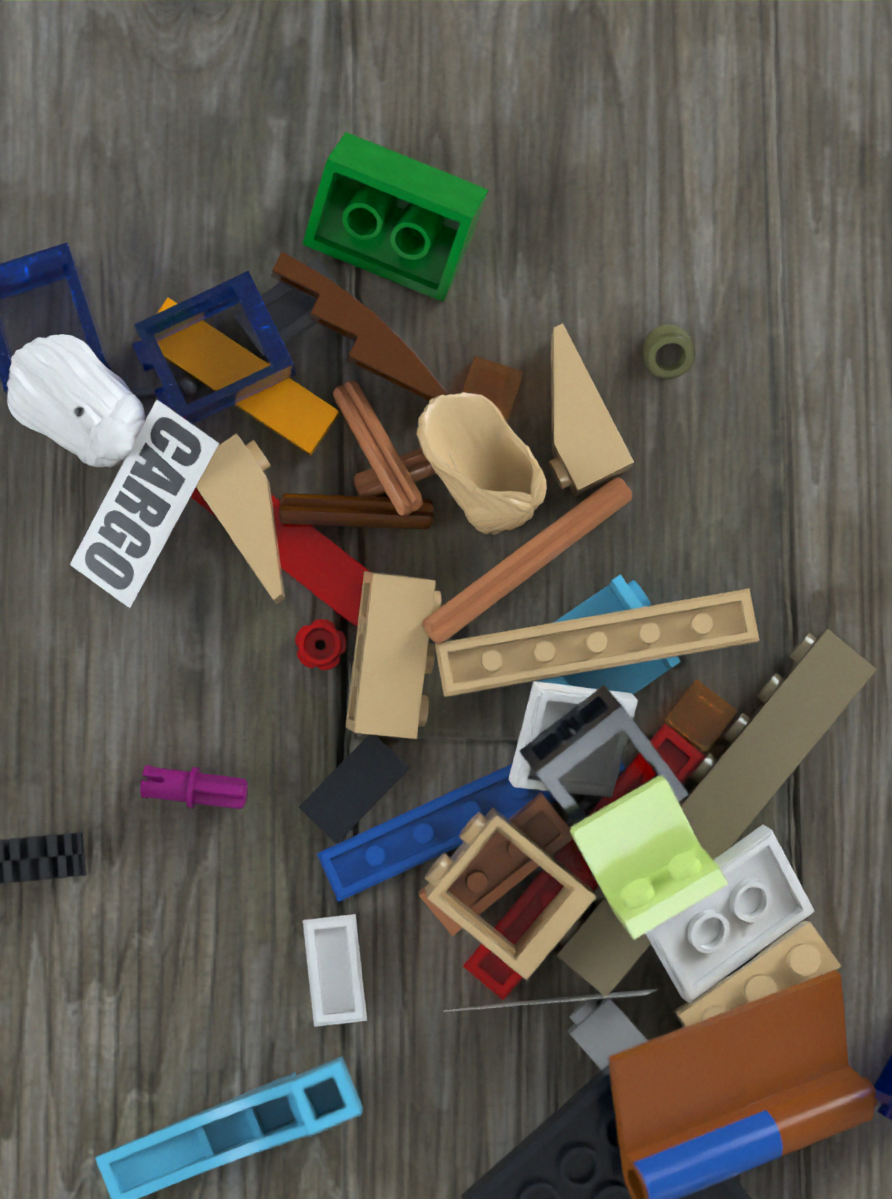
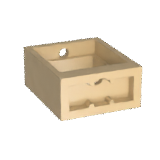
M492 807L486 816L478 812L466 824L459 835V838L464 842L451 858L444 853L431 866L425 875V879L429 882L425 887V892L428 900L527 980L596 896L590 886ZM496 831L564 886L515 945L448 891L449 887Z

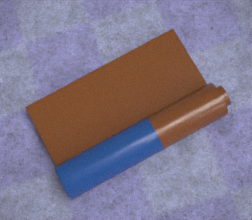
M836 970L608 1056L622 1171L625 1184L632 1199H680L872 1120L874 1107L877 1105V1094L870 1080L864 1076L861 1077L848 1063L842 976Z

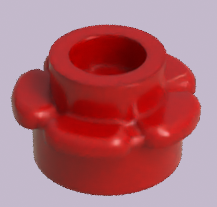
M317 619L309 626L304 625L297 632L295 644L299 649L297 657L304 666L310 669L319 667L322 671L330 670L338 665L340 655L346 651L345 635L342 631L335 629L333 622L326 619ZM322 640L325 642L326 646L323 650L316 649L315 644L317 641Z

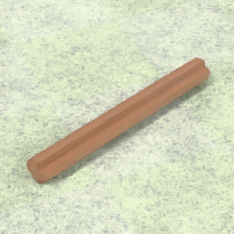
M617 477L608 481L424 619L422 626L429 638L436 644L446 641L630 502L632 492L624 480Z

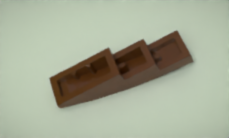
M281 252L272 270L271 277L317 299L309 319L354 341L346 361L428 402L436 396L447 395L445 389L416 353L373 311L329 278L288 254Z

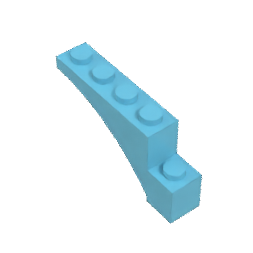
M341 1056L296 1075L293 1072L99 1154L95 1159L111 1199H139L245 1156L303 1136L315 1134L361 1114L363 1107Z

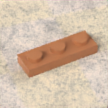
M542 793L538 794L508 819L551 855H554L573 839L570 833L571 828ZM496 831L449 887L448 891L479 915L538 868L539 865ZM425 887L418 892L420 898L452 936L463 928L427 899Z

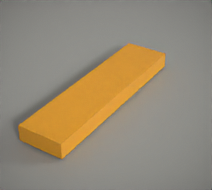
M170 298L166 299L139 338L141 344L310 456H312L340 415L339 410Z

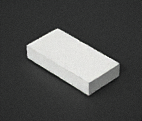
M356 914L303 920L314 1027L367 1021Z

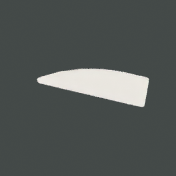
M658 989L611 992L608 996L600 993L451 1009L444 1010L443 1012L646 995Z

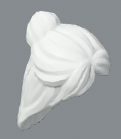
M65 334L51 335L47 338L37 337L31 343H26L21 349L15 351V354L11 357L12 363L9 368L7 404L11 414L17 421L34 431L48 436L63 448L77 455L83 463H87L89 466L111 468L119 465L126 459L133 449L132 445L145 423L143 404L131 392L124 380L109 370L84 341Z

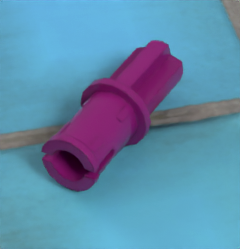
M146 765L142 774L143 777H147V781L141 780L140 788L141 798L145 799L155 798L186 802L187 808L192 809L195 808L196 804L240 810L244 808L248 797L247 780L201 773L199 767H193L191 772Z

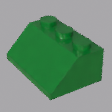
M345 132L326 160L302 245L444 302L475 231L488 189Z

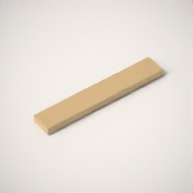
M749 588L435 644L443 694L444 697L756 643L760 640Z

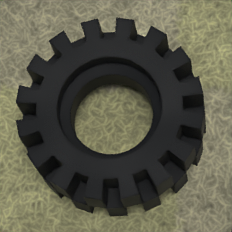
M83 833L0 840V884L86 876Z

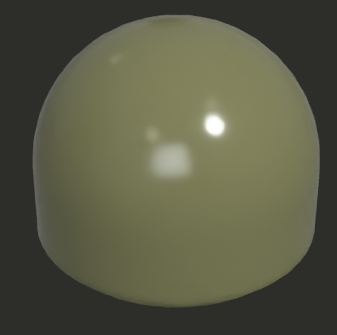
M660 325L651 330L644 339L642 346L644 362L647 369L659 378L672 379L679 377L691 368L695 360V347L690 336L685 330L676 325ZM676 343L682 346L681 356L674 365L664 366L655 359L658 349L665 344Z

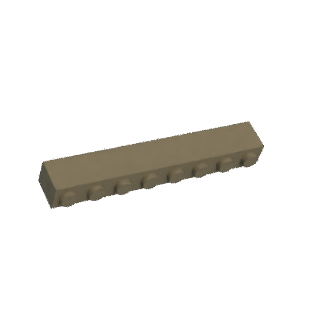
M829 629L821 632L817 637H814L809 632L789 655L796 663L783 678L778 673L772 675L756 695L762 701V704L750 718L742 712L722 736L729 743L718 757L715 758L708 753L690 774L689 777L696 783L689 790V795L678 803L700 846L713 860L734 844L876 672L877 669ZM598 885L593 891L596 898L592 903L595 905L582 921L577 919L558 942L561 946L554 954L602 995L608 996L651 943L645 933L636 939L631 937L613 913Z

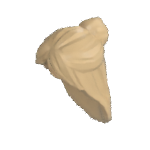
M463 392L455 395H440L430 399L429 404L424 408V412L418 418L417 436L420 446L436 474L444 482L457 504L464 510L469 523L485 535H497L504 530L511 531L524 525L526 521L533 517L534 511L543 502L547 490L545 475L538 461L534 458L530 447L525 445L513 432L496 405L483 395Z

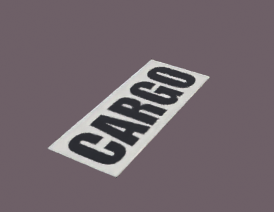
M156 400L132 445L133 449L124 460L70 565L131 608L219 443Z

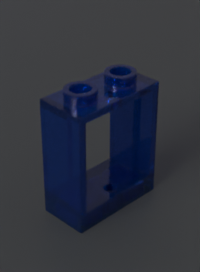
M68 242L0 264V299L67 278L87 344L97 358L109 370H112L75 254ZM0 318V379L4 392L8 394L7 382L10 374L9 368L12 363V353Z
M249 271L134 324L140 340L132 343L136 355L145 372L155 368L163 385L154 390L158 400L191 424L297 374L294 363ZM239 303L269 366L187 405L157 341Z

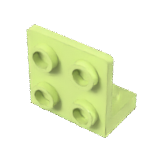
M657 776L572 826L570 829V833L613 913L633 939L638 938L728 884L720 867L700 846L668 781L663 776Z

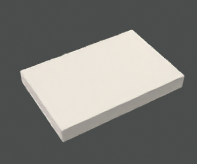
M761 825L714 859V862L720 867L728 883L727 885L645 933L680 996L689 1004L815 912L773 831L765 825Z

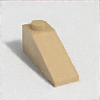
M562 323L553 328L551 336V446L554 459L548 461V464L560 488L564 489L569 486L574 497H577L629 471L634 461Z
M236 433L217 447L196 487L277 605L285 599L271 488L263 472L271 467V465L254 440L245 445Z

